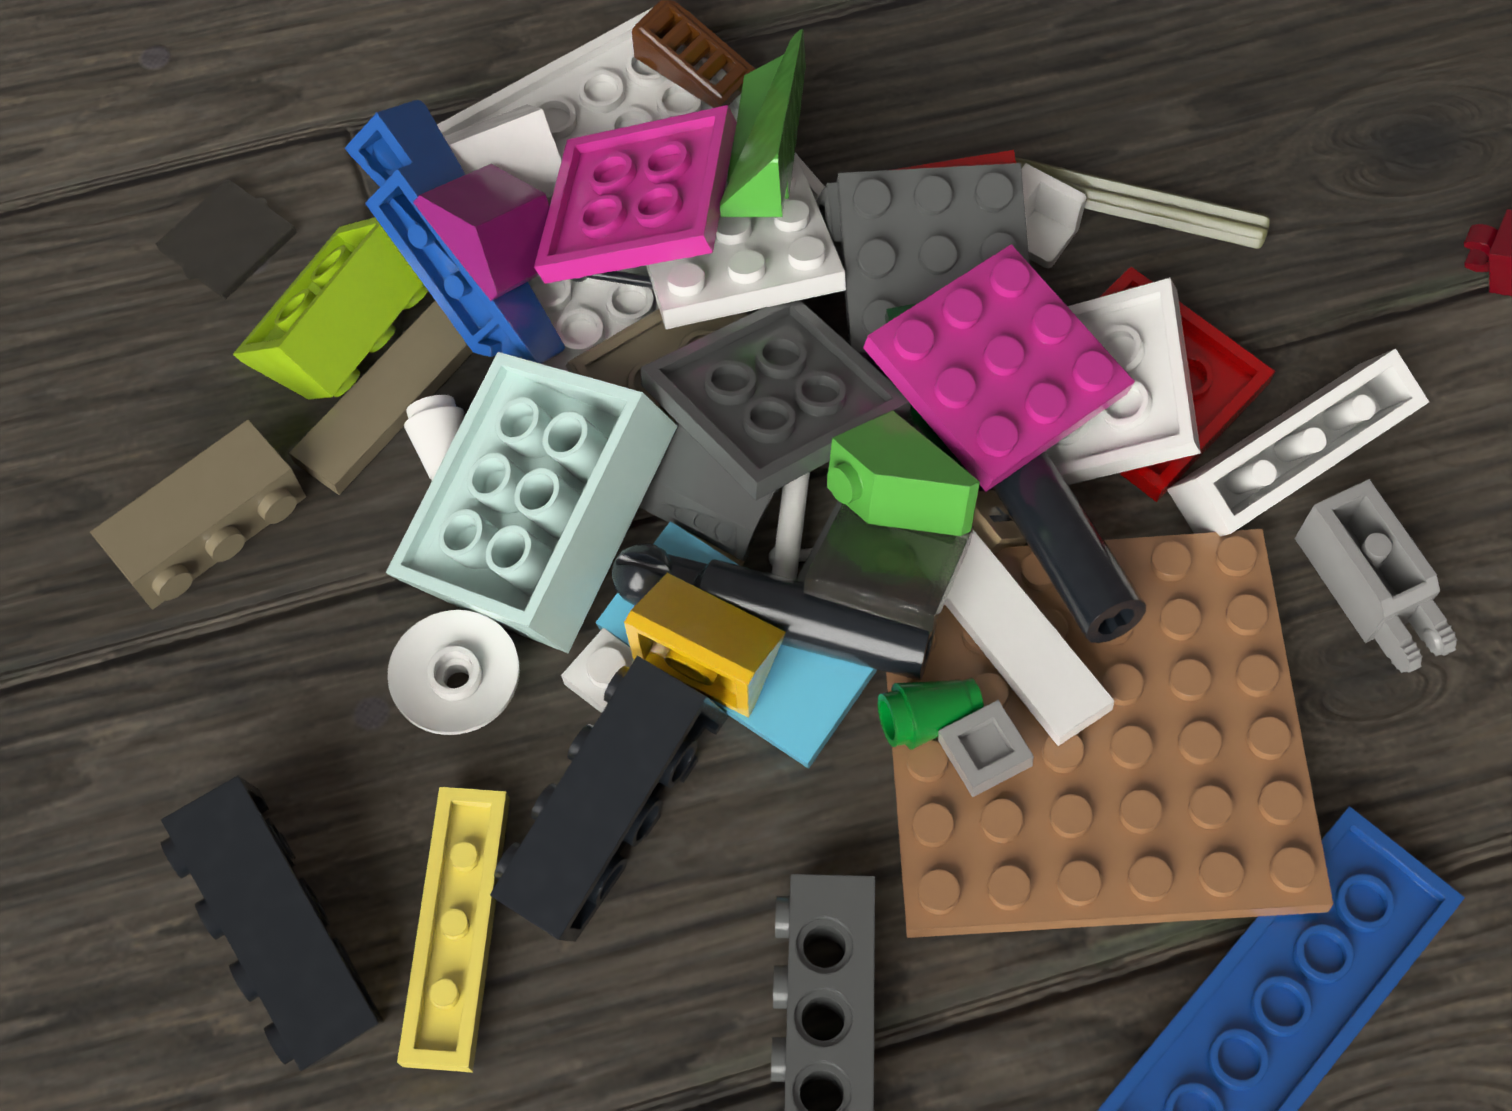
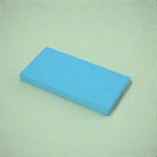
M671 521L654 542V545L664 549L670 555L706 564L715 559L738 565ZM617 593L596 621L600 630L605 628L630 647L624 621L634 605L625 601ZM780 645L749 718L711 698L709 699L727 715L809 769L877 669Z

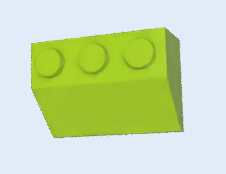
M375 217L341 226L233 355L245 365L308 400L330 398L333 396L339 397L347 392L359 378L360 371L357 369V366L369 352L374 353L378 351L393 336L396 328L392 323L402 310L410 309L426 295L428 290Z

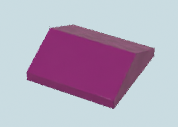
M489 164L420 194L413 201L414 205L490 301L539 276L534 265L549 211L546 194L499 167Z

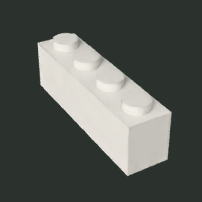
M1395 348L1358 364L1172 485L1167 491L1194 534L1217 532L1220 537L1231 534L1429 403Z

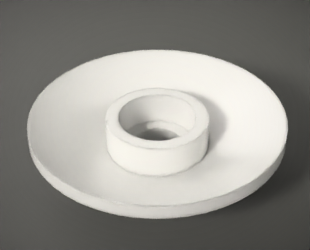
M467 610L443 611L417 622L400 638L390 657L388 686L392 699L399 711L417 727L442 735L468 733L493 721L510 703L519 681V658L515 645L508 633L491 618ZM458 672L469 675L467 683L458 688L447 686V681L451 675Z

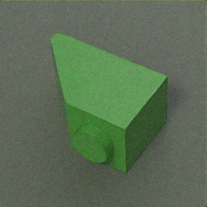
M893 410L832 438L827 488L840 503L846 504L867 524L954 536H963L971 532L980 481Z

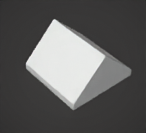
M526 104L444 136L465 174L493 164L545 193L550 205L562 160L542 108Z

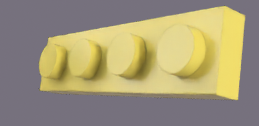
M439 787L397 1063L402 1067L473 1072L496 899L491 897L490 894L499 881L494 877V872L503 854L510 798L506 791Z

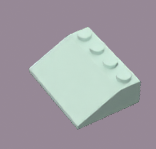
M497 352L386 573L393 578L464 610L485 615L500 626L519 635L569 653L678 426L643 392Z

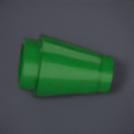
M973 678L894 683L890 692L882 693L878 696V713L887 741L892 747L905 744L911 750L937 738L938 731L984 707L980 688Z

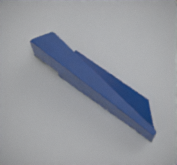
M414 100L376 112L345 147L350 156L380 187L365 204L473 353L493 357L497 352L540 364L558 356L564 351L565 345L529 283L526 282L490 301L414 205L413 201L420 194L466 175L426 105L420 100Z

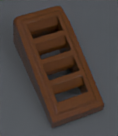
M660 0L632 29L634 58L713 108L729 106L742 92L744 75L755 70L752 65L689 11L673 0ZM682 45L687 46L679 55L676 53ZM703 57L706 58L707 61L696 70L694 66ZM721 69L728 72L716 85L710 82Z

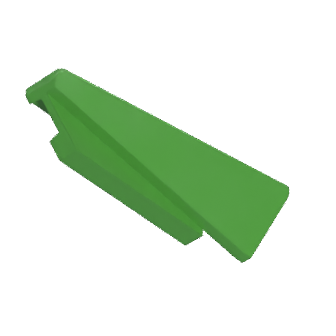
M800 29L790 40L785 54L744 75L727 176V188L720 202L721 217H783L784 201L789 199L806 69L803 29Z

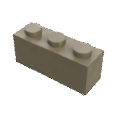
M246 420L94 528L90 533L153 610L164 601L172 600L182 595L195 578L217 562H223L234 557L243 548L247 540L269 524H275L287 518L293 512L296 505L306 498V495L289 465L253 424Z

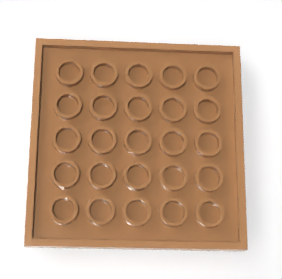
M1263 529L1237 530L1221 537L1217 532L1104 540L1145 602L1146 612L1134 628L1116 639L1103 643H1091L1086 639L1029 546L1005 547L994 554L1115 701L1112 711L1059 746H1057L908 557L905 554L877 556L880 601L937 616L934 640L922 679L919 681L886 672L887 691H891L894 683L973 678L980 688L984 707L999 700L1034 756L1032 767L972 798L939 743L938 737L912 750L905 744L892 747L907 938L1329 912L1333 906L1332 893Z

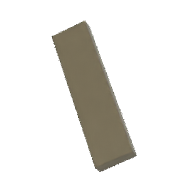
M436 301L420 315L289 452L297 466L338 495L346 489L403 428L408 420L407 407L417 400L432 396L473 353Z

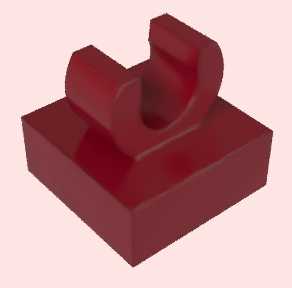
M1507 209L1499 230L1485 224L1471 225L1464 241V248L1470 249L1464 264L1465 268L1474 272H1489V293L1512 296V210Z

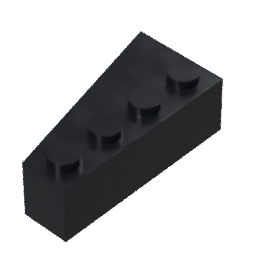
M638 655L630 668L623 666L612 677L604 693V701L608 704L594 726L587 724L577 734L568 751L567 757L572 761L558 785L551 783L540 794L531 812V818L536 821L521 844L515 842L506 850L494 872V877L499 881L490 896L557 940L576 942L626 868L627 859L620 855L622 849L627 843L633 847L637 846L649 835L661 817L660 811L663 801L658 798L665 787L672 788L678 781L685 782L698 763V757L695 756L698 738L705 729L717 735L729 717L705 695Z
M236 776L162 818L161 822L170 837L161 842V847L172 868L181 879L189 874L192 875L204 897L195 903V908L210 935L215 940L225 935L238 960L230 964L229 968L239 989L249 1002L259 997L273 1022L265 1026L264 1031L274 1052L284 1065L295 1060L300 1071H303L379 1026L384 1020L344 946L337 937L332 939L326 927L330 923L315 892L303 877L298 879L292 867L296 866L294 860L296 857L282 833H279L270 818L264 820L262 813L269 810V807L260 790L240 776Z

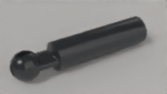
M1046 451L993 487L1086 639L1091 643L1111 641L1124 635L1141 621L1146 612L1145 602Z
M652 543L634 544L624 549L614 562L612 568L614 588L625 601L634 606L666 573H669L785 631L786 634L781 645L919 681L924 675L937 625L936 615L715 559L706 564L670 555L664 549Z

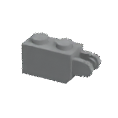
M1370 479L1314 504L1294 539L1363 641L1367 643L1375 639L1386 656L1391 659L1392 664L1401 673H1410L1422 667L1421 658L1423 656L1420 654V649L1404 626L1408 622L1435 656H1445L1455 651L1457 641L1455 632H1453L1451 625H1448L1447 619L1433 601L1440 592L1437 574Z

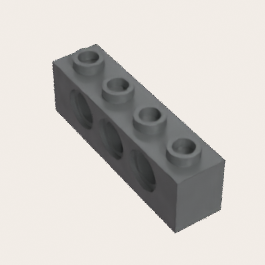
M791 874L790 896H776L775 938L789 939L788 965H774L773 1009H787L786 1037H772L771 1081L785 1082V1111H808L802 1104L800 1095L809 1083L816 1080L828 1081L834 1084L840 1091L842 1104L836 1111H874L875 876ZM817 939H829L839 945L844 956L838 964L829 968H821L808 961L804 950L811 942ZM825 1008L839 1016L843 1029L835 1038L821 1041L812 1038L806 1033L802 1025L803 1019L812 1010Z

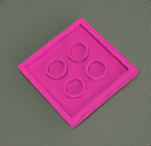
M729 106L716 107L567 139L534 265L543 282L546 284L582 278L584 276L713 253L720 217V202L725 190L737 125Z
M1012 244L869 334L863 347L968 472L980 481L979 485L985 492L1127 395L1135 383Z

